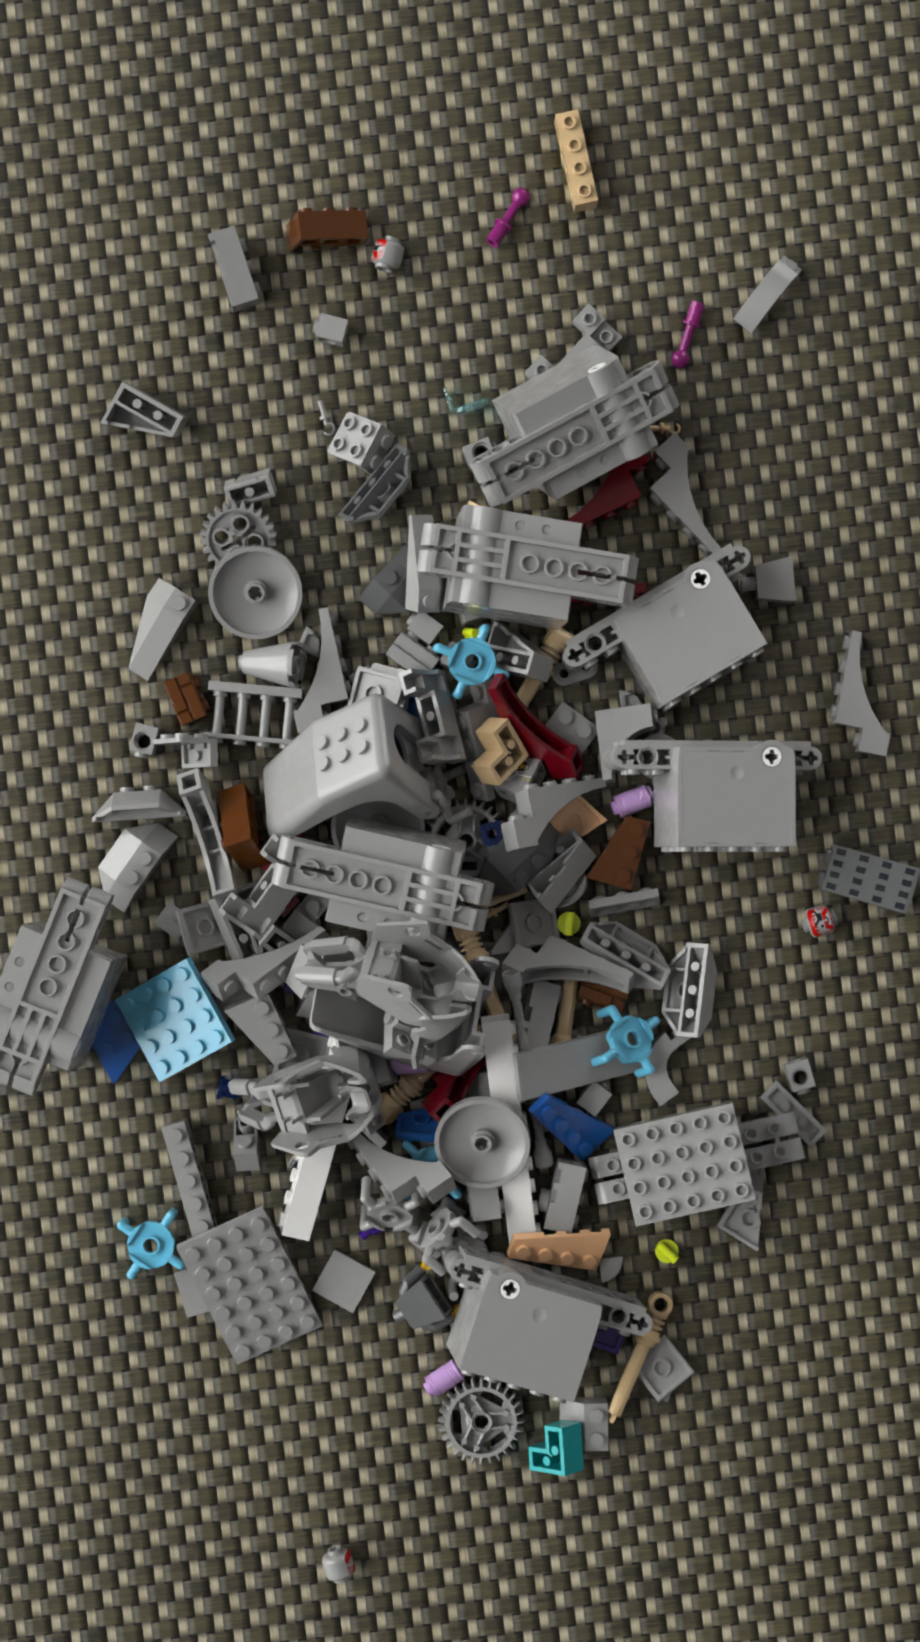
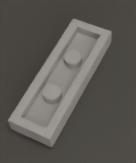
M646 887L632 893L623 891L610 897L596 896L592 900H588L590 918L659 906L658 888Z
M775 1081L760 1096L776 1114L794 1111L799 1133L796 1134L809 1147H812L827 1132L778 1081Z

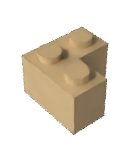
M489 717L475 731L486 751L471 766L482 784L501 785L529 754L508 718Z

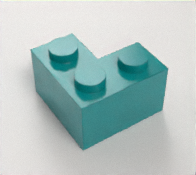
M563 1419L544 1425L545 1441L528 1446L529 1466L532 1471L567 1476L584 1470L581 1422Z

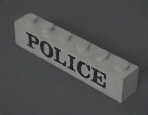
M188 1118L165 1124L161 1129L191 1234L194 1237L218 1226Z

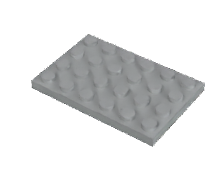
M263 1205L177 1244V1251L237 1365L323 1326Z

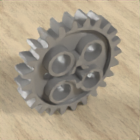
M233 499L232 506L230 507L226 502H223L222 510L215 506L214 511L216 515L208 513L207 517L210 521H203V526L207 529H202L200 535L205 536V538L201 539L200 544L207 545L203 548V553H210L208 562L216 560L214 568L232 550L254 545L248 540L252 536H257L261 539V542L255 545L276 546V541L270 539L276 536V531H270L274 527V522L267 523L269 514L262 516V507L255 511L253 502L249 507H246L245 500H242L241 504L237 505L235 499ZM242 517L247 521V524L238 526L234 520ZM252 525L255 526V529L246 532L249 529V527H251ZM219 531H224L228 534V537L221 540L215 534ZM235 534L238 537L243 535L242 541H240L239 539H236L234 541ZM229 543H231V544L228 546L227 549H225V550H222V549H221L222 547H224V546L228 545Z

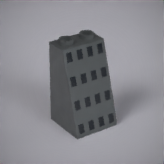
M832 844L831 848L826 849L823 858L826 865L824 871L820 870L817 878V884H820L819 890L896 913L908 914L920 874V868Z

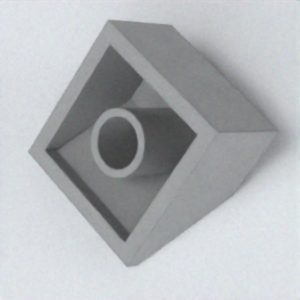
M576 1397L574 1402H559L560 1420L581 1422L583 1451H609L608 1403L606 1397Z

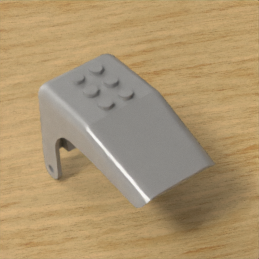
M375 693L313 721L264 767L266 824L270 837L272 834L281 838V835L297 836L338 813L359 804L373 801L397 804L420 819L437 817L440 814L439 807L431 801L429 782L420 775L416 741L425 737L421 720L384 695ZM394 735L401 745L404 761L396 748Z
M349 951V953L322 955L321 958L326 962H347L348 960H354L355 956L353 952ZM478 956L469 964L481 982L479 998L477 1001L463 1002V1004L471 1006L472 1010L466 1020L456 1030L437 1041V1060L429 1066L419 1063L418 1067L460 1076L484 1057L486 1050L483 1047L486 1033L477 1031L479 1012L493 991L495 972L499 967V960L488 956ZM419 965L420 972L428 975L430 968ZM315 988L309 1020L310 1028L313 1031L380 1057L412 1065L410 1059L392 1058L383 1054L384 1010L358 995L342 996L336 991Z

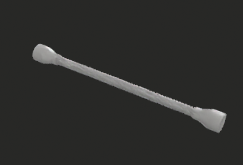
M519 969L506 970L502 973L504 987L512 1001L521 1052L529 1050L521 1006L522 976ZM538 1098L529 1099L530 1107L538 1100ZM531 1113L535 1135V1149L533 1153L535 1167L539 1169L551 1167L554 1164L552 1152L546 1143V1138H544L542 1123Z

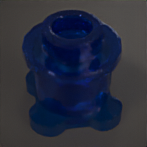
M500 821L484 823L480 826L481 837L485 846L497 845L503 839L502 823ZM489 830H496L497 836L490 838L488 836Z
M225 1075L221 1076L217 1099L225 1097L236 1102L238 1098H242L243 1095L230 1093L228 1083L231 1079H226L227 1076Z

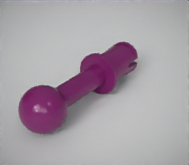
M520 187L514 190L512 204L502 219L497 218L495 220L494 228L486 238L490 246L498 248L506 233L512 230L510 223L519 208L529 203L531 196L526 188Z
M691 301L686 320L682 322L686 324L679 350L675 351L671 356V363L675 368L683 369L689 364L690 358L687 352L695 327H701L699 322L705 307L703 303Z

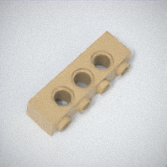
M576 109L555 114L554 125L573 211L577 213L597 208L598 197L579 111Z

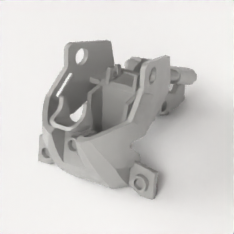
M426 920L377 922L371 938V944L366 949L359 940L349 938V936L312 939L310 942H306L303 947L308 963L305 966L297 967L295 972V979L299 980L303 985L336 991L342 996L358 995L400 1021L420 1026L421 1028H413L410 1035L414 1042L411 1053L412 1068L416 1070L419 1061H423L426 1048L423 1045L438 1041L456 1030L466 1020L472 1010L471 1006L463 1004V1002L477 1001L481 991V982L471 966L451 945L431 933V923ZM407 928H417L420 932L413 933L408 931ZM426 940H430L431 942H433L434 944H436L437 946H439V947L442 948V949H438L437 947H435V946L432 945L431 943L427 942ZM351 951L355 959L348 960L347 962H326L319 956L349 953ZM418 961L436 963V966L429 969L427 975L433 985L435 997L422 994L423 985Z
M335 1039L336 1045L331 1048L333 1055L313 1057L274 1072L265 1078H234L228 1083L231 1094L250 1095L251 1097L244 1104L243 1108L237 1110L238 1116L243 1123L261 1131H268L278 1122L281 1132L271 1142L272 1148L304 1158L312 1156L321 1148L349 1142L364 1128L368 1135H372L385 1125L383 1114L380 1112L383 1098L367 1051ZM322 1066L331 1067V1068H328V1069L318 1070V1071H316V1072H314V1073H312V1074H309L308 1076L304 1077L303 1079L297 1081V1078H299V1077H301V1076H303V1075H305V1074H307V1073H309V1072H312V1071H314V1070H316V1069H318V1068H320V1067H322ZM350 1093L353 1105L345 1117L346 1120L354 1117L356 1123L307 1124V1122L322 1121L348 1099V1094ZM266 1105L273 1107L274 1112L267 1115L253 1108ZM301 1146H308L303 1149H298Z

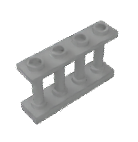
M209 680L208 690L214 692L213 696L216 697L212 732H204V734H208V738H217L218 743L222 744L223 739L233 740V745L246 746L247 741L256 742V747L270 748V744H279V749H284L293 741L291 740L293 711L297 699L303 700V689ZM228 693L237 694V698H239L236 735L222 733L224 702ZM251 695L260 696V700H262L259 737L245 736L248 699H251ZM274 697L283 698V702H285L282 739L268 738L271 701H274Z

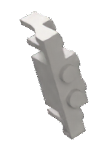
M588 303L572 322L584 336L558 364L594 344L611 352L620 343L622 336ZM540 355L525 371V376L532 379L554 366Z
M410 668L399 673L400 686L404 696L416 699L425 736L416 741L417 755L421 764L437 765L442 762L456 764L466 760L444 670H417Z
M272 834L260 851V854L271 861L272 864L249 896L244 900L231 892L218 910L223 917L259 940L263 938L277 918L283 914L292 897L298 893V891L281 888L271 883L275 862H287L277 858L281 838L275 834Z
M421 973L422 994L435 997L433 985L428 976ZM385 1012L383 1018V1054L392 1058L411 1060L414 1045L410 1037L413 1028L421 1027L406 1024ZM437 1041L423 1045L426 1048L425 1057L419 1063L429 1066L437 1060Z

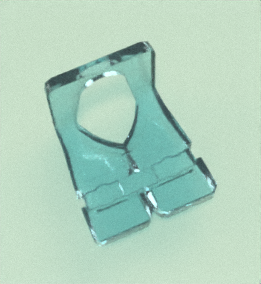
M447 386L443 387L449 409L452 413L458 414L478 410L487 406L490 402L489 397L454 408Z

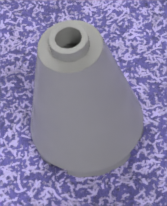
M294 641L245 650L239 656L238 666L246 675L290 688H299L301 685L297 683L299 680H303L305 673V654L300 652V648L304 647L301 642Z

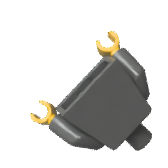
M422 1261L420 1266L417 1265L404 1277L399 1288L400 1297L396 1300L398 1309L393 1311V1318L398 1324L407 1320L413 1329L421 1327L423 1330L439 1331L454 1322L460 1303L455 1304L452 1309L430 1273L427 1272L425 1274L424 1271L431 1268L427 1267Z

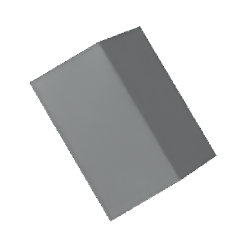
M169 902L154 923L178 940L182 935L175 911L180 909Z

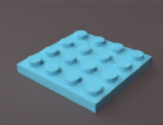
M191 957L184 959L115 1000L159 1082L235 1041L231 1030Z

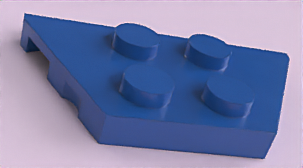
M116 1001L109 1002L92 1045L112 1083L117 1082L140 1049V1045Z

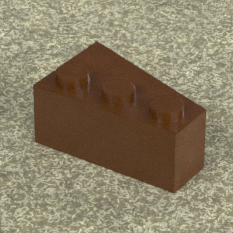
M332 207L323 208L321 211H313L312 208H302L297 211L286 225L289 253L297 252L296 248L311 246V250H318V245H333V248L362 245L368 239L366 211L358 210L356 207H348L342 211H335V208Z
M244 783L218 791L219 801L216 805L221 815L219 827L223 833V838L221 839L223 850L231 855L243 872L269 864V861L260 854V844L264 843L262 835L258 836L256 823H259L254 798Z
M626 816L587 873L586 878L632 890L650 822Z

